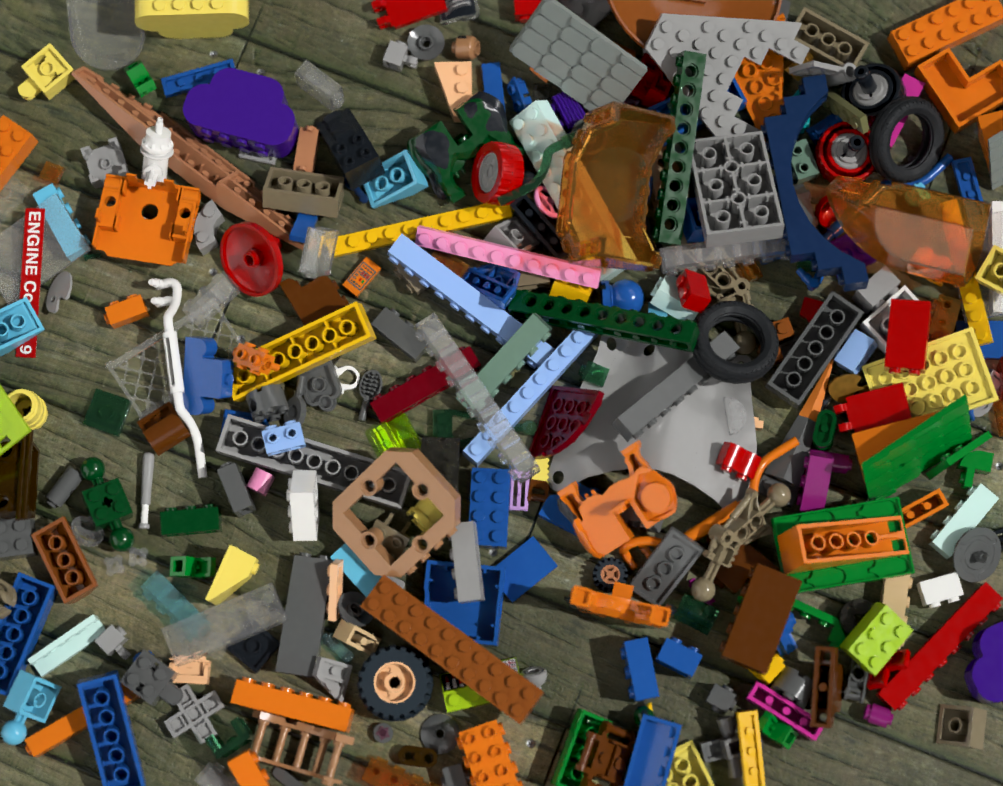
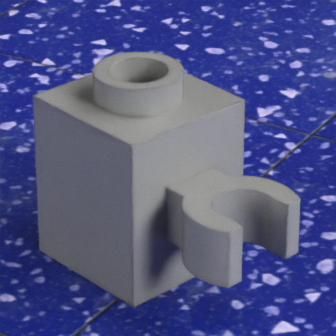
M390 40L383 58L384 67L401 72L404 64L416 69L418 58L408 56L409 49L404 42Z
M111 624L95 640L109 656H112L115 652L125 660L131 656V653L123 647L128 639L125 637L127 632L120 625L116 627Z

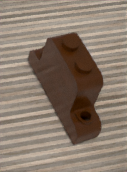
M320 276L303 287L300 286L297 280L295 281L290 278L280 282L283 292L304 326L349 305L346 297L339 295L337 290L340 288L334 279L331 281L327 276Z
M816 646L810 727L832 728L834 714L841 710L844 666L843 664H838V648ZM827 653L831 655V659L829 661L825 659V655ZM823 713L827 715L826 721L821 720Z

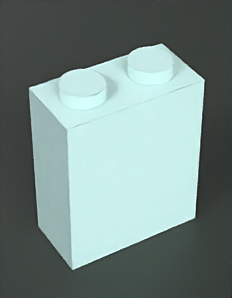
M668 272L664 278L660 276L650 294L653 296L650 304L676 319H689L693 321L698 312L681 306L676 286L677 277Z

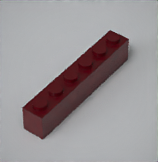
M460 347L455 351L456 354L451 357L445 356L438 361L439 364L433 367L429 365L418 376L412 375L405 380L406 383L400 386L399 384L394 385L385 395L379 394L375 396L370 405L382 426L481 370V364L471 347Z

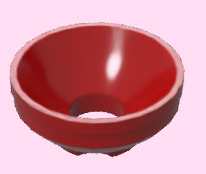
M834 193L820 198L815 206V216L820 225L829 227L844 213L846 207L844 198Z

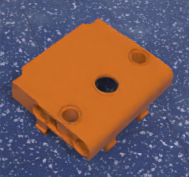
M126 173L127 177L106 174L99 208H96L94 216L96 218V227L92 241L94 249L104 251L107 256L166 266H173L176 263L186 264L200 205V188L176 185L174 180L164 179V183L156 182L155 187L152 186L151 189H148V185H144L145 180L138 179L137 174ZM110 201H116L113 206H107ZM154 205L157 207L158 214L154 219L148 220L142 216V210L145 206ZM184 213H190L188 218H182Z

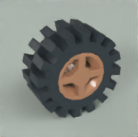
M606 557L595 565L592 578L595 586L600 591L612 593L614 582L626 584L628 570L625 564L618 558Z

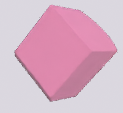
M256 467L247 487L266 497L275 477Z

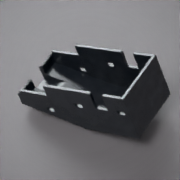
M349 108L341 112L336 110L323 118L324 121L316 124L329 152L352 190L385 174L379 155Z

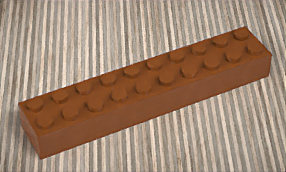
M385 575L381 577L360 606L521 726L545 694L533 683Z

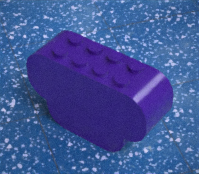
M224 68L212 77L210 84L196 85L186 96L183 114L192 132L208 143L217 142L227 148H232L233 146L239 148L242 152L249 153L252 151L261 157L271 156L275 158L289 155L297 145L299 127L296 118L288 106L282 86L273 78L235 68Z
M1003 621L979 631L975 635L972 642V651L975 659L967 665L964 673L965 683L970 694L975 700L984 704L1001 701L1003 703Z

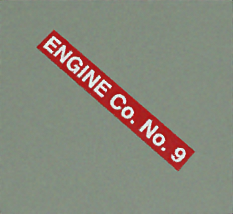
M25 208L20 300L27 297L38 316L45 209ZM37 335L16 348V357L36 358Z

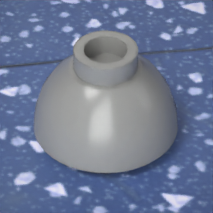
M529 667L522 670L520 675L541 689V686L547 679V670L543 667Z

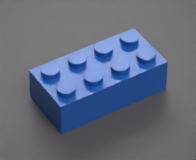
M472 467L469 521L476 522L479 548L507 549L511 469Z

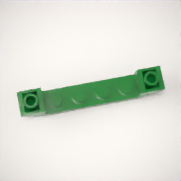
M739 595L736 601L741 603L743 597ZM795 599L791 612L796 610L800 612L799 616L810 620L813 618L818 620L817 624L825 628L831 626L832 628L826 642L830 643V647L838 648L840 651L841 648L839 646L846 638L838 618Z

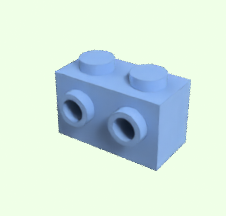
M855 329L853 333L847 336L846 343L842 349H838L834 359L838 367L850 374H859L862 370L861 366L867 363L878 347L873 338Z
M296 420L287 421L284 423V426L277 427V425L265 427L266 430L261 431L268 456L306 447L301 424L296 422Z

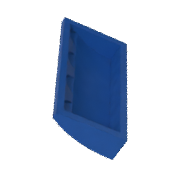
M643 713L624 786H666L682 727L681 724Z

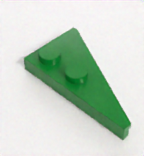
M987 431L966 446L959 445L952 450L954 454L950 455V453H947L941 457V463L927 472L926 475L931 480L993 436Z

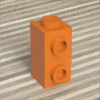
M141 294L130 295L121 302L113 301L109 303V306L105 307L106 314H104L107 325L110 324L114 329L150 316Z

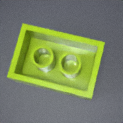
M876 602L839 647L864 671L876 676L913 632V629L886 604Z

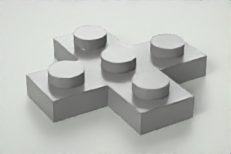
M187 683L180 688L183 692V699L177 704L180 711L165 720L164 723L174 739L192 729L200 745L218 735L209 717L223 709L225 705L216 690L211 691L198 700Z

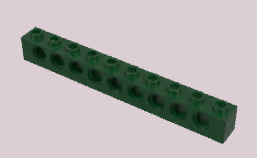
M684 50L677 55L675 60L677 73L673 77L675 88L670 98L672 110L669 112L667 119L670 125L669 131L665 135L667 147L662 156L664 169L660 172V181L662 183L657 193L659 205L654 215L657 220L656 226L652 230L653 243L672 246L681 245L707 54ZM686 68H689L692 71L691 77H688L686 75ZM683 87L689 89L688 96L683 94ZM681 105L686 108V115L680 112ZM679 124L684 128L683 134H680L677 130ZM676 143L681 146V153L675 151ZM674 162L679 166L678 172L672 169ZM671 181L676 184L675 191L670 189ZM669 200L674 204L672 211L667 208ZM666 219L671 222L669 230L664 226Z
M526 289L517 290L515 297L508 307L510 315L515 319L527 321L533 313H537L551 326L688 352L694 351L700 333L697 323L689 319L679 320L672 316L663 317L655 313H641L634 309L625 310L617 306H603L596 302L592 304L580 299L571 300L563 296L554 297L546 293H533Z

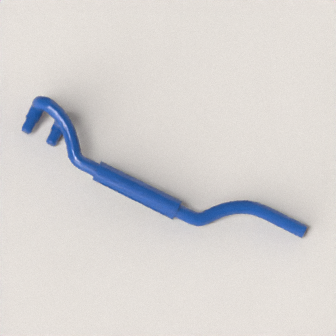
M946 154L924 177L914 182L894 183L886 179L879 182L873 189L869 188L826 229L827 232L822 236L829 242L833 238H838L879 199V195L885 189L912 190V185L920 182L924 186L927 185L954 160L950 154ZM802 268L796 271L802 278L801 280L807 285L809 291L816 290L824 278L817 277L816 273L812 277Z

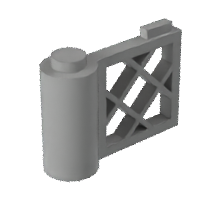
M813 60L789 68V74L803 77L825 74L827 86L830 88L855 80L854 70L856 66L851 62L836 66Z

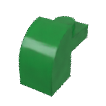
M141 60L124 68L140 97L157 89L156 84Z
M972 451L958 462L956 469L964 470L959 475L960 489L969 490L972 488L974 473L987 475L991 472L994 453Z
M171 557L170 576L193 579L215 577L216 558Z
M766 710L758 719L759 730L762 735L787 750L791 748L799 734L794 728L780 721Z

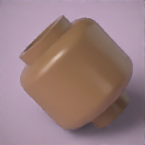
M460 35L452 43V52L455 53L456 58L459 60H474L480 54V42L474 36Z

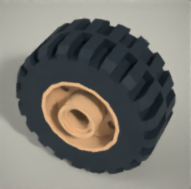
M402 645L382 647L378 651L371 653L370 657L363 662L362 668L358 673L357 688L364 706L375 716L392 722L405 721L417 716L420 711L424 710L428 701H430L433 690L432 672L425 659L415 650ZM393 679H400L399 687H391Z

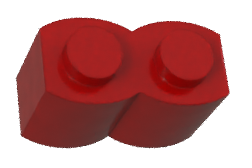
M724 442L716 464L721 466L720 470L726 473L733 472L736 474L735 477L737 479L746 481L747 479H754L762 458L732 442Z

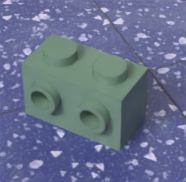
M807 139L797 141L792 153V178L796 185L816 179L820 173Z

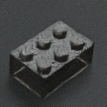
M422 437L421 452L458 492L461 439L452 437ZM421 484L422 490L427 492V487Z

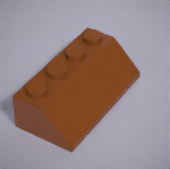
M65 516L31 534L64 604H74L90 595L97 588L98 583Z

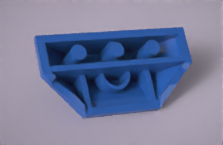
M491 263L478 268H470L462 279L501 309L505 310L516 295L521 273L512 268Z

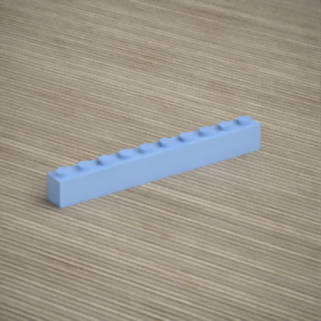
M401 234L388 250L387 255L390 256L388 259L392 263L402 265L404 271L411 277L414 275L418 277L420 284L426 288L431 287L435 290L434 294L442 300L445 298L451 302L449 305L453 309L464 312L466 314L465 317L472 323L476 321L481 325V330L487 334L492 333L496 336L495 340L504 346L523 325L405 235ZM541 341L536 346L538 348L536 353L532 357L528 355L525 358L527 360L526 363L533 369L539 368L554 351V348L548 343Z
M573 330L463 450V456L477 468L593 342L598 334Z

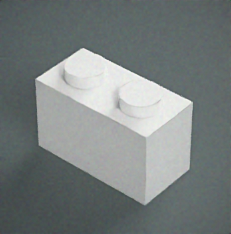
M956 572L916 584L923 607L929 605L930 609L941 606L940 602L945 600L948 603L959 601V597L964 595Z

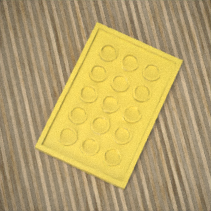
M973 327L928 342L925 374L920 373V376H911L908 372H901L898 375L890 374L884 367L885 358L861 366L870 391L903 382L912 418L940 411L964 394H966L968 399L969 411L999 401Z

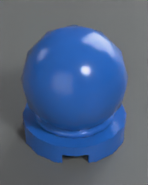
M623 279L611 285L609 280H601V286L604 285V289L601 290V304L603 306H617L625 310H641L644 305L645 296L643 289L638 283L633 280Z

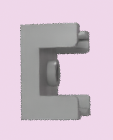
M117 137L108 139L109 145L94 150L90 146L80 148L88 166L90 182L95 189L104 186L106 174L127 177L126 173H129L125 156Z

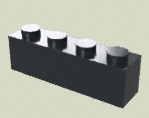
M525 193L510 204L512 212L551 257L567 260L574 254L573 248Z

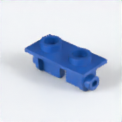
M513 77L507 84V91L511 95L515 112L519 114L532 103L530 96H523L529 93L525 80Z
M831 114L806 131L816 146L820 136L829 127L836 123H841L843 120L839 116Z

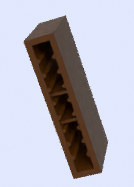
M757 563L748 572L747 578L750 580L748 585H744L741 590L740 596L743 597L740 604L737 603L734 608L733 614L736 615L733 622H729L726 629L728 637L726 641L722 640L718 651L721 652L720 658L766 675L802 581Z

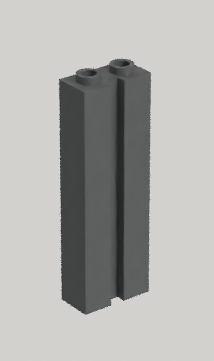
M300 552L299 555H294L275 670L277 673L314 678L312 673L317 656H320L326 619V605L329 600V595L326 593L330 578L327 576V569L333 562L329 556L319 555V558H313L311 554Z

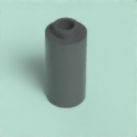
M68 466L45 496L48 498L46 502L54 508L57 506L61 508L84 479L83 476L71 466Z

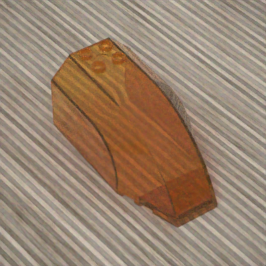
M837 176L826 187L828 201L837 221L852 241L872 258L898 271L933 279L937 283H950L958 288L966 287L974 276L984 246L991 209L990 203L899 182L885 185L880 184V180H873L871 183L862 182V178Z

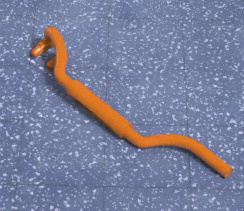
M795 436L762 457L754 479H750L749 488L758 491L761 475L768 464L799 445ZM735 500L683 532V534L695 542L709 534V530L714 524L724 525L741 500L738 502ZM651 536L634 537L619 547V555L631 570H635L638 567L629 550L638 546L639 550L648 558L652 553L649 546L656 547L662 539Z

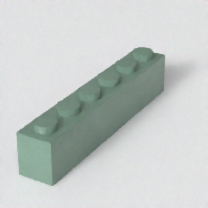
M533 313L462 390L456 399L472 414L476 411L480 413L487 406L485 403L489 397L493 399L499 393L498 387L502 383L506 385L512 379L510 374L515 369L519 371L524 366L525 362L523 360L528 355L532 357L538 350L536 346L541 341L544 343L552 335L549 332L553 328L537 313Z

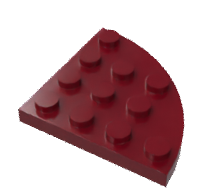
M552 385L526 457L537 460L552 457L574 443L602 405L605 393L599 390Z

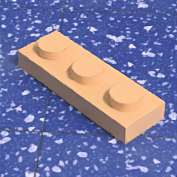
M335 559L327 569V576L330 577L326 590L327 595H329V602L326 605L328 621L336 622L341 617L337 608V603L342 596L344 560Z

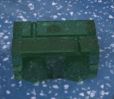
M685 593L677 607V613L672 618L708 636L720 610L704 602L697 601L693 596Z

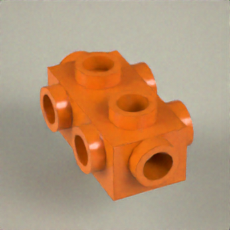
M247 341L244 344L239 343L238 347L234 348V358L232 361L236 362V367L247 371V368H250L249 372L258 376L261 373L269 375L270 370L278 372L280 369V364L274 363L275 357L269 355V350L258 346V349H255L256 345Z

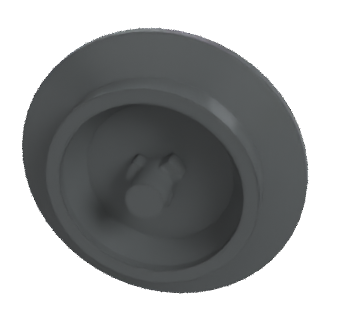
M976 527L968 530L960 537L953 553V565L959 577L968 582H980L988 578L995 571L1001 558V543L998 536L988 528Z

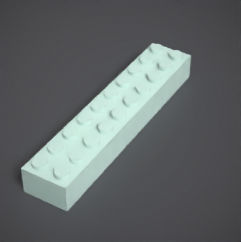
M535 100L512 118L509 123L588 265L602 269L600 282L601 280L610 281L637 262V259L547 100Z

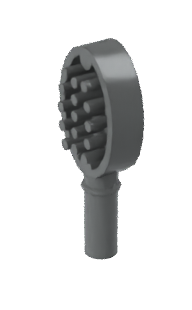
M376 370L366 372L360 381L359 391L363 402L358 420L362 422L366 420L372 399L382 391V377Z
M298 376L295 395L287 402L290 411L284 414V422L296 420V422H300L302 425L305 420L307 409L306 402L302 398L306 379L304 376Z

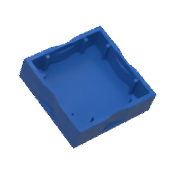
M427 560L424 604L479 645L498 647L506 574L505 567L481 565L485 601L461 604L454 596V588H457L456 580H453L452 577L454 562ZM488 572H493V578Z

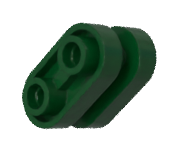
M822 410L817 416L813 432V444L816 450L827 452L832 448L837 428V418L831 410Z

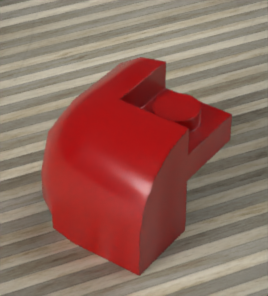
M644 53L640 62L647 66V72L642 76L630 94L641 99L642 105L651 107L666 99L672 83L650 55Z

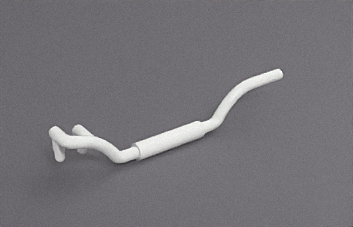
M151 278L148 284L157 290L169 287L173 289L172 296L152 297L151 303L157 308L169 305L163 316L165 332L162 335L170 394L173 395L177 414L186 424L191 434L198 478H207L202 437L194 419L184 406L182 393L185 390L178 338L173 326V317L181 303L182 287L180 282L174 278Z

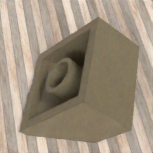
M941 704L936 743L983 750L987 710L969 706Z

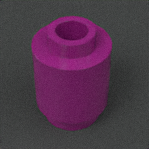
M874 703L872 705L867 704L863 713V719L867 720L868 723L883 728L891 725L894 716L891 713V709Z

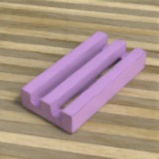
M511 472L509 511L528 512L527 499L530 472ZM514 476H518L517 506H513ZM522 476H526L524 506H520Z

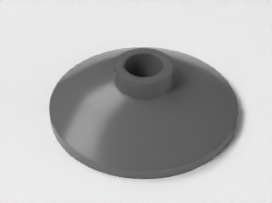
M426 24L417 26L410 32L407 44L410 53L419 60L428 61L435 59L441 54L445 41L442 32L438 28ZM427 42L430 45L429 47H424L423 44Z
M350 591L344 593L339 598L337 603L338 612L347 623L362 627L368 625L373 619L370 613L360 607L366 599L364 595Z
M437 714L429 717L424 722L420 735L422 743L426 748L433 749L437 754H444L456 747L458 744L456 738L460 737V730L453 718L444 714ZM442 730L444 732L443 737H437L436 732Z

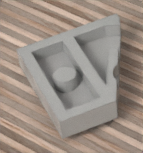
M317 656L312 676L336 701L343 702L353 666Z

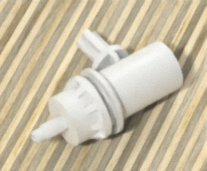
M162 117L157 118L156 126L147 128L146 136L142 139L140 151L144 155L142 179L145 180L144 185H148V189H151L152 186L155 187L156 182L164 183V179H167L168 161L174 153L171 131L163 127Z

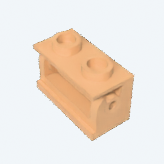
M175 655V658H169L171 660L169 667L178 673L173 683L209 685L211 661L206 660V656H194V659H187V655Z

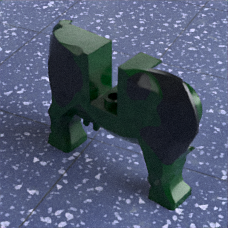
M479 91L466 102L453 109L469 134L463 135L461 133L452 138L442 121L437 120L411 137L407 143L411 158L421 172L428 177L434 194L441 200L447 199L449 204H454L466 195L465 191L456 185L453 176L455 175L456 178H460L459 171L462 174H466V170L463 167L466 161L474 159L485 143L496 141L512 144L521 151L522 156L526 154L523 147L517 146L514 143L512 135L507 129V119L503 104L499 99L486 92Z

